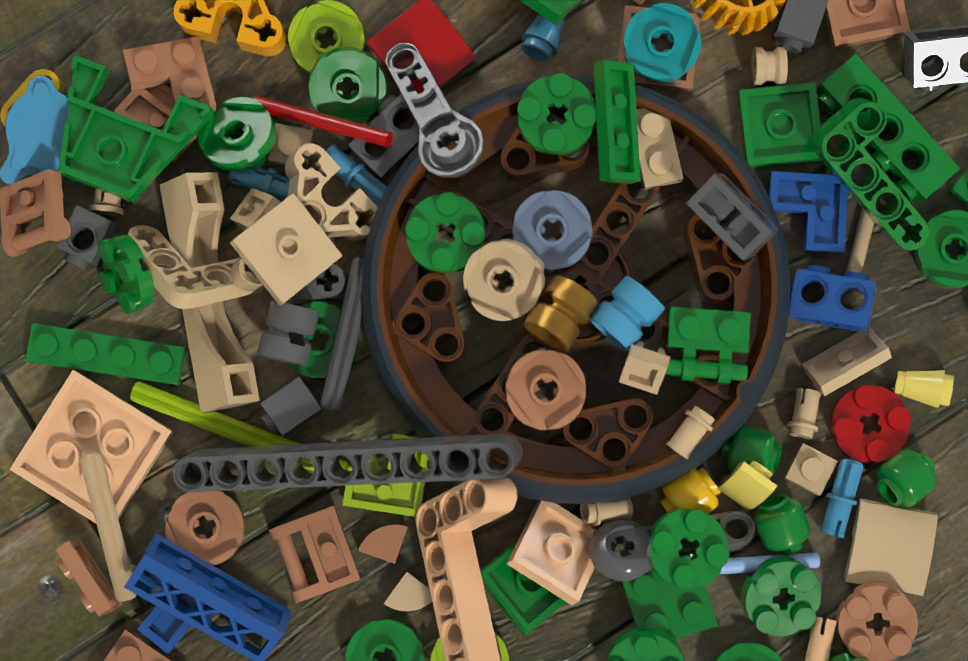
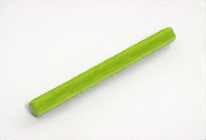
M136 382L130 394V400L248 447L299 444L217 411L201 413L199 404L142 382ZM302 457L303 467L314 472L313 463L309 459ZM339 459L342 468L348 471L350 464Z

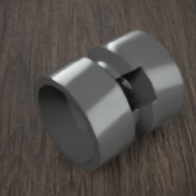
M270 301L265 323L269 326V331L262 333L257 355L307 367L312 347L307 338L315 334L320 313L288 303L279 305L276 301Z

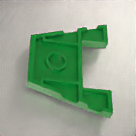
M74 55L71 63L73 75L71 87L68 88L67 101L69 102L67 123H64L59 172L67 178L133 203L212 117L214 110L209 105L179 94L164 129L159 130L96 106L94 104L109 71L106 66Z

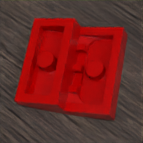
M418 0L366 41L388 72L390 71L385 62L388 51L400 43L413 44L418 49L438 87L476 59L468 45L432 0ZM405 56L397 62L396 68L405 69L409 67L414 61V57ZM418 78L411 81L417 94L424 91Z

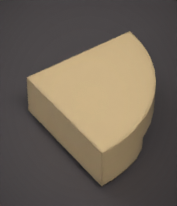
M407 571L384 604L399 611L421 609L432 602L430 588Z

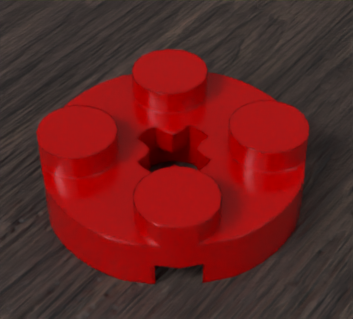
M864 385L844 393L836 401L830 414L831 432L836 447L845 456L857 462L885 461L902 449L909 435V424L911 422L909 411L895 393L881 386ZM875 415L878 418L876 421L879 426L878 431H870L868 434H864L862 432L864 424L860 422L861 417Z

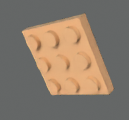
M72 370L10 470L96 523L80 457L86 452L99 450L102 453L119 519L174 431L78 371Z

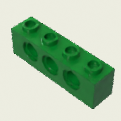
M854 54L816 89L819 96L817 98L819 105L831 116L849 102L850 96H859L878 103L884 108L887 116L886 126L890 128L892 138L889 141H885L877 136L865 148L884 172L887 171L895 180L896 187L909 202L913 200L918 205L960 170L958 165L857 54ZM866 108L864 112H859L857 116L859 127L867 125L870 121L871 112L869 108ZM908 152L916 157L918 162L917 169L912 170L904 166L901 159L902 153Z

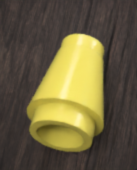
M945 370L898 371L894 393L935 408H939V405L949 406L954 376L946 375Z

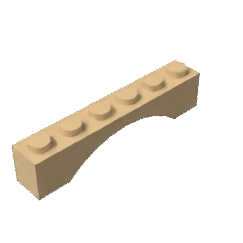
M218 172L185 173L160 184L170 244L191 268L218 263L219 234L225 211ZM210 280L215 284H219V281ZM223 301L191 309H182L201 413L232 409L260 401L253 362L244 352L232 331L225 313Z

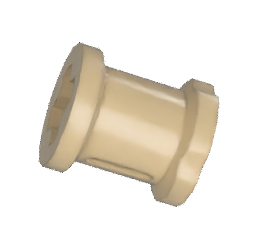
M95 188L93 204L89 205L88 211L107 216L124 215V209L120 207L121 198Z

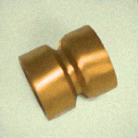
M553 276L542 294L544 304L539 303L534 306L525 320L524 326L544 344L556 350L567 352L580 332L577 324L587 322L597 306V301L589 291L576 282L562 276Z

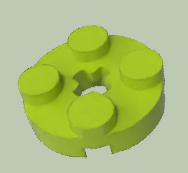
M332 0L319 1V4L301 9L293 18L288 31L289 46L294 60L306 73L310 74L316 59L321 54L327 53L332 49L354 47L364 51L365 36L363 26L354 11L348 6ZM328 30L333 31V38L337 41L336 44L328 46L327 49L321 48V42L317 40V36L319 34L326 35Z

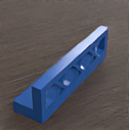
M157 533L150 541L140 562L124 586L129 591L253 661H265L283 636L292 612ZM146 570L159 577L162 586L150 587L138 579ZM175 594H189L195 598L197 606L186 607L180 604ZM210 614H224L229 617L231 625H217L212 622ZM255 632L268 640L260 649L247 642L244 634Z

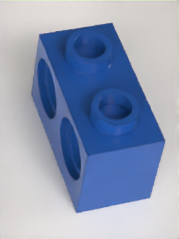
M808 265L807 270H796L790 300L789 317L791 320L869 333L877 293L876 283L869 281L870 275L854 271H847L846 277L830 274V268L818 265ZM812 285L822 286L825 290L823 298L816 303H809L804 300L806 289ZM850 292H859L864 296L863 304L855 310L846 309L842 305L843 298Z

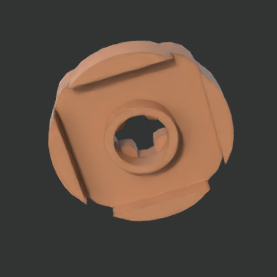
M552 350L530 352L520 358L510 371L506 383L508 406L513 415L524 425L537 430L559 429L569 424L580 413L586 397L585 377L579 365L566 354ZM542 379L545 383L553 381L557 387L553 390L555 396L553 400L549 401L545 397L539 400L535 396V393L539 390L536 384L539 380Z
M223 491L187 492L183 494L173 504L168 521H166L165 533L167 540L213 566L231 558L245 539L246 524L243 511L235 499ZM205 516L208 521L214 520L216 523V527L212 529L213 536L207 538L205 534L198 535L195 528L200 526L199 518Z
M868 582L853 589V593L847 597L845 602L844 600L841 602L836 615L838 633L850 653L857 658H865L868 661H890L898 656H904L909 653L912 648V642L917 634L918 617L914 606L905 594L898 591L891 584L884 582ZM875 613H881V617L887 620V624L882 626L879 631H874L872 627L866 626L867 621L873 620Z

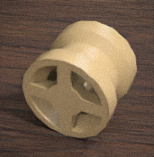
M754 47L751 59L753 85L762 86L765 82L785 85L788 73L786 47H776L773 51H765L762 47Z

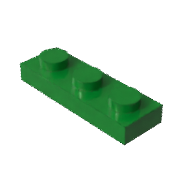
M610 60L593 63L600 182L625 184L640 182L634 64Z

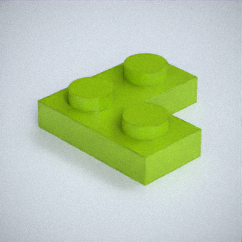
M396 433L392 437V439L421 438ZM416 451L415 458L417 463L422 467L428 468L429 458L426 454ZM389 460V463H388V470L391 469L390 460ZM352 466L348 467V471H352ZM426 482L345 485L342 506L416 517L419 506L423 504Z

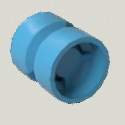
M625 276L612 291L614 300L612 302L603 301L590 316L589 320L610 341L628 352L631 345H634L643 335L640 327H650L665 308L647 289L634 279Z

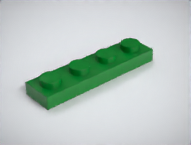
M32 323L25 361L181 386L187 348Z

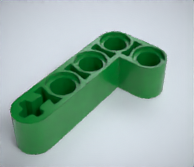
M863 98L852 99L816 130L812 138V148L890 241L903 249L917 250L927 242L929 237V227L926 221L864 148L885 128L887 122L886 112L878 103ZM864 108H869L871 112L870 121L867 125L859 127L857 124L859 112ZM839 134L841 138L840 148L836 152L829 154L826 146L830 137ZM864 164L865 174L863 178L853 182L851 179L852 170L855 166ZM883 193H888L889 202L887 206L882 210H877L875 204L877 198ZM899 218L908 223L907 228L910 233L904 236L905 230L894 220Z

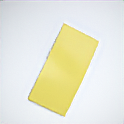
M753 460L750 465L746 462H739L730 475L723 477L717 488L744 509L750 511L761 504L775 490L777 485L769 480L773 474Z

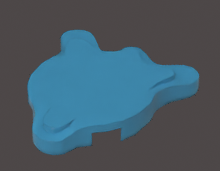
M37 76L31 79L26 92L13 104L6 118V137L9 143V153L7 160L0 169V178L7 184L18 182L25 176L35 175L48 169L58 171L64 123H67L69 102L66 96L56 90L53 82L47 77Z

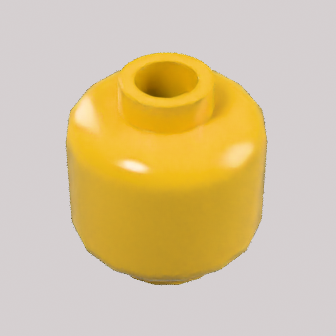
M703 467L699 470L695 468L662 486L666 498L660 502L667 512L674 509H698L708 514L718 506L716 496L721 492Z

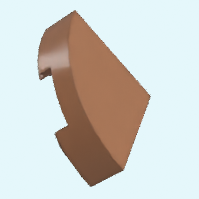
M393 524L380 527L363 540L358 551L395 564L408 526Z

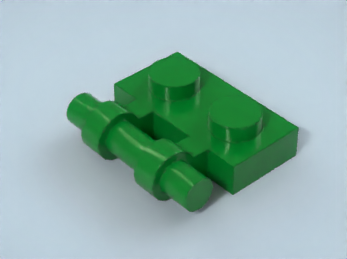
M670 307L666 348L682 349V360L670 359L665 375L681 376V380L694 381V377L717 379V383L730 384L731 380L746 381L748 367L747 365L732 364V353H748L751 313ZM696 350L718 352L717 363L696 361Z

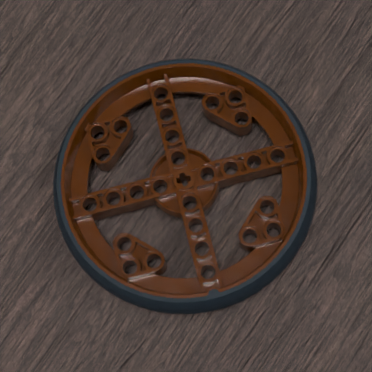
M569 76L581 82L589 90L595 101L594 77ZM536 80L515 84L490 93L457 112L473 121L481 129L484 148L482 156L475 167L502 151L501 170L505 177L514 182L575 170L585 163L590 144L588 140L581 147L582 153L575 158L542 153L528 145L518 128L517 108L524 91ZM635 85L636 110L645 108L670 120L682 174L699 190L714 174L724 173L780 229L752 258L744 261L732 260L727 253L728 245L714 231L712 239L708 241L697 238L694 233V225L704 222L697 214L691 218L684 230L686 247L700 298L710 304H719L733 293L732 311L751 313L748 353H732V364L747 365L746 381L731 380L730 384L717 383V379L714 382H707L700 377H694V381L688 382L699 389L692 398L677 412L652 428L650 426L653 421V411L650 405L641 399H628L581 410L576 418L586 420L590 425L591 432L587 439L576 440L569 433L570 423L563 426V438L572 447L543 444L519 437L507 431L515 416L508 406L507 397L502 391V384L509 377L514 364L523 357V350L526 346L537 344L545 351L552 350L557 352V350L544 344L527 331L478 410L472 409L453 390L435 362L436 360L442 364H453L462 357L465 350L452 286L449 279L440 273H428L418 282L419 263L414 259L407 245L406 225L413 209L424 199L445 192H451L457 196L464 197L478 209L483 220L488 225L485 231L483 246L496 240L514 239L513 226L454 189L474 168L458 177H439L434 175L421 163L418 144L402 163L388 185L376 210L367 237L362 267L363 323L369 350L379 377L391 400L407 423L421 438L508 434L517 438L523 449L522 459L512 472L505 477L512 480L516 487L517 495L524 498L569 504L609 502L640 495L659 488L695 469L726 444L752 414L769 385L785 341L790 311L791 283L788 253L780 222L760 179L737 148L703 117L667 96ZM551 106L548 108L550 115L546 119L550 124L554 121L559 122L560 125L566 122L564 119L566 110L563 107L557 109L555 106ZM597 121L595 122L592 134H597ZM453 141L445 145L449 151L456 147ZM514 153H521L528 158L529 164L522 170H515L508 165V157ZM620 183L592 227L593 235L589 248L592 246L601 247L607 255L606 262L601 265H593L587 260L585 253L574 265L568 268L553 270L551 275L545 277L544 290L553 276H562L574 282L580 280L584 283L582 287L589 291L597 301V306L592 314L597 310L598 304L602 300H614L612 291L623 278L628 276L633 279L628 262L620 250L661 185L647 189L648 195L645 198L635 199L627 191L628 184ZM612 214L622 215L627 221V228L622 232H614L608 228L606 218ZM443 224L439 225L452 235L456 229L452 224L447 227ZM557 233L546 238L545 240L548 241L552 237L556 240H559L563 235L561 233ZM717 275L725 281L726 290L723 294L716 295L709 291L707 287L709 276ZM438 282L445 287L446 293L442 300L431 302L424 297L425 287L430 283ZM541 297L540 301L538 302V304H539V303L544 304V301H543L542 297ZM532 309L524 314L526 319L529 316ZM411 315L421 316L425 321L423 331L417 335L407 334L403 330L405 319ZM658 317L651 325V337L647 340L639 339L637 341L644 342L643 348L657 352L659 348L665 351L667 344L668 322ZM588 319L586 323L577 324L580 332L572 346L591 345L607 337ZM449 335L454 337L458 342L457 351L450 356L440 355L436 350L437 341L443 336ZM696 350L695 358L696 361L717 363L718 353ZM636 406L642 410L644 422L639 428L629 427L625 423L623 414L627 407ZM694 406H697L715 419L711 424L713 430L711 432L706 431L689 455L690 457L685 459L667 446L666 443L671 440L686 419L687 415L685 412L687 410L691 412ZM488 410L499 411L504 418L503 426L495 432L485 430L481 424V417ZM609 439L618 440L624 448L623 456L616 462L607 460L603 455V445ZM493 448L495 460L501 464H509V456L506 451L501 448ZM454 450V458L457 463L469 466L467 454L462 450Z

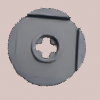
M543 191L527 198L518 208L514 218L513 237L514 241L526 245L536 256L541 258L544 263V269L553 271L568 268L585 255L590 246L593 228L590 214L578 198L562 191ZM547 220L551 223H555L558 220L561 221L563 226L560 232L563 236L559 240L553 237L548 241L545 240L542 236L546 232L543 226L544 222Z

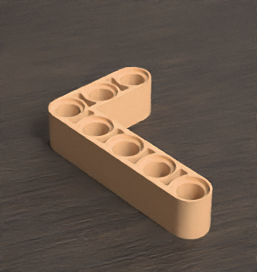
M507 477L467 480L423 503L416 512V528L445 661H501L472 530L513 510L517 500V490L512 480Z

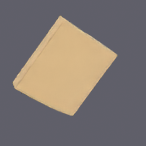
M859 498L851 531L853 541L844 573L845 581L856 584L884 582L896 587L900 592L923 596L933 554L938 520L937 512L893 506L888 503Z

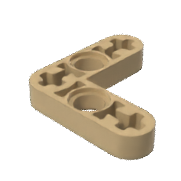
M140 225L132 227L128 231V235L135 240L144 255L143 258L138 259L142 271L150 269L154 287L174 307L181 309L196 308L255 294L265 288L262 285L254 291L247 292L240 290L234 285L230 272L231 267L238 258L191 268L157 229ZM245 263L244 271L247 277L251 280H259ZM157 265H165V266H168V267H170V268H169V269H167V268H161V267H159V266H157ZM210 280L219 281V282H222V283H224V284H223V285H221V284H215V283L211 282Z

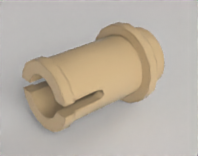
M797 388L792 421L787 422V427L790 428L789 435L803 439H813V433L818 432L815 422L819 399L822 393L812 389L804 391L803 388Z
M694 406L691 412L689 410L685 412L687 415L686 419L671 440L666 443L667 446L685 459L690 457L689 455L706 431L711 432L713 430L711 424L715 419L697 406Z
M630 497L609 502L581 504L580 514L585 524L597 527L601 522L614 519L630 520L633 515V505Z

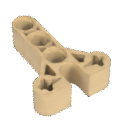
M309 143L299 147L288 157L285 163V172L290 180L288 197L292 193L295 194L328 238L344 237L352 242L362 241L367 238L378 207L360 188L350 194L337 207L329 206L325 203L321 194L322 187L341 167L319 145ZM306 159L312 164L308 170L302 167ZM358 216H361L364 220L361 228L355 223L358 220ZM240 256L231 267V280L240 290L254 291L263 284L260 280L255 281L247 277L244 271L245 261Z

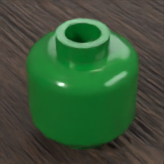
M742 425L735 435L722 446L721 456L727 457V467L730 472H733L739 462H746L750 465L754 460L774 475L780 460L782 445L777 444V438L773 432L750 425Z
M902 449L878 469L877 489L889 504L913 507L935 488V465L925 453Z
M776 494L766 498L758 505L759 509L753 516L754 524L763 547L770 551H780L781 555H790L798 552L803 547L802 543L811 533L800 501L788 498L787 494Z

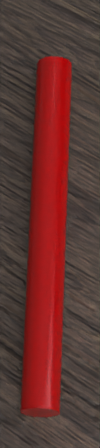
M260 96L254 98L264 106L270 115L384 147H389L393 141V133Z

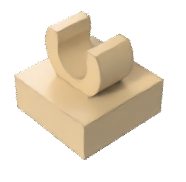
M639 341L636 345H631L619 382L657 394L667 371L670 357L665 355V351L662 348H659L657 352L643 348L644 342Z

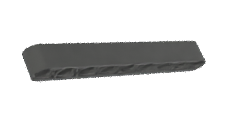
M508 434L211 448L196 450L180 459L173 468V479L180 489L187 492L498 479L507 476L522 459L523 449L517 438ZM493 448L505 450L509 456V464L497 462L493 456ZM454 450H462L467 454L469 466L457 463L454 458ZM416 451L426 454L430 461L429 468L422 467L417 463L415 458ZM377 453L388 457L391 463L390 470L384 469L379 465ZM340 455L347 457L351 461L352 471L342 468L339 462ZM302 457L309 459L313 463L314 473L304 469ZM265 459L270 460L275 465L276 475L268 472L265 467ZM228 461L233 462L237 466L238 476L230 472ZM192 463L200 468L201 478L193 473Z

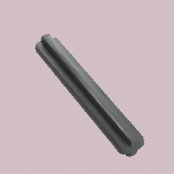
M354 258L352 261L320 402L321 406L325 409L340 411L342 408L363 316L362 267L364 258Z

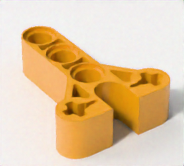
M178 0L174 6L173 14L175 20L185 34L191 37L199 36L201 40L216 43L224 17L229 13L238 12L243 15L236 40L241 50L263 56H275L283 51L286 45L287 37L280 21L269 13L264 0ZM198 10L201 17H194L192 22H189L187 15L192 16ZM272 29L275 37L268 36L266 42H263L260 34H267L268 30Z

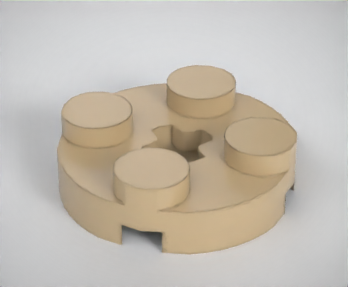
M509 239L496 240L486 244L472 254L465 266L463 283L465 290H468V294L472 299L471 304L480 314L492 320L507 321L521 317L538 304L545 287V267L541 258L536 256L526 245ZM507 270L511 273L510 278L514 280V285L507 286L504 291L499 288L500 282L494 278L496 273L502 274Z

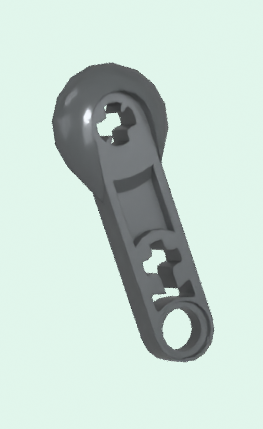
M400 43L393 46L386 54L385 62L420 126L418 153L421 163L430 173L439 177H458L466 174L476 166L482 156L484 140L481 129L473 121L449 107L422 56L413 44ZM405 56L414 57V61L409 67L405 69L396 68V64L401 58ZM416 78L419 79L424 88V91L420 94H417L411 83ZM453 141L456 147L449 151L445 145Z
M741 511L711 515L719 522L725 532L729 553L746 549L751 544L755 532V524L749 515ZM614 519L603 523L594 532L589 543V557L594 567L604 576L616 581H630L643 576L652 569L647 557V546H649V539L652 534L650 531L653 525L645 526L629 519ZM732 523H738L746 529L747 535L741 539L732 538L727 534L725 527ZM683 538L680 541L682 548L678 553L680 557L687 555L692 558L695 554L696 543L695 541L690 542ZM622 544L623 548L628 550V556L621 557L620 552L615 551L616 545Z

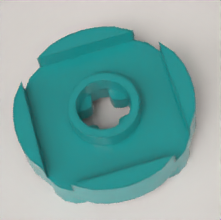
M669 3L654 4L652 7L645 8L641 12L639 11L630 19L624 33L623 50L626 63L634 64V72L652 82L664 83L679 80L694 66L701 50V36L693 22L694 19L683 8ZM661 34H666L668 36L667 42L673 46L670 50L664 49L663 52H658L655 50L656 46L651 43V39H658Z

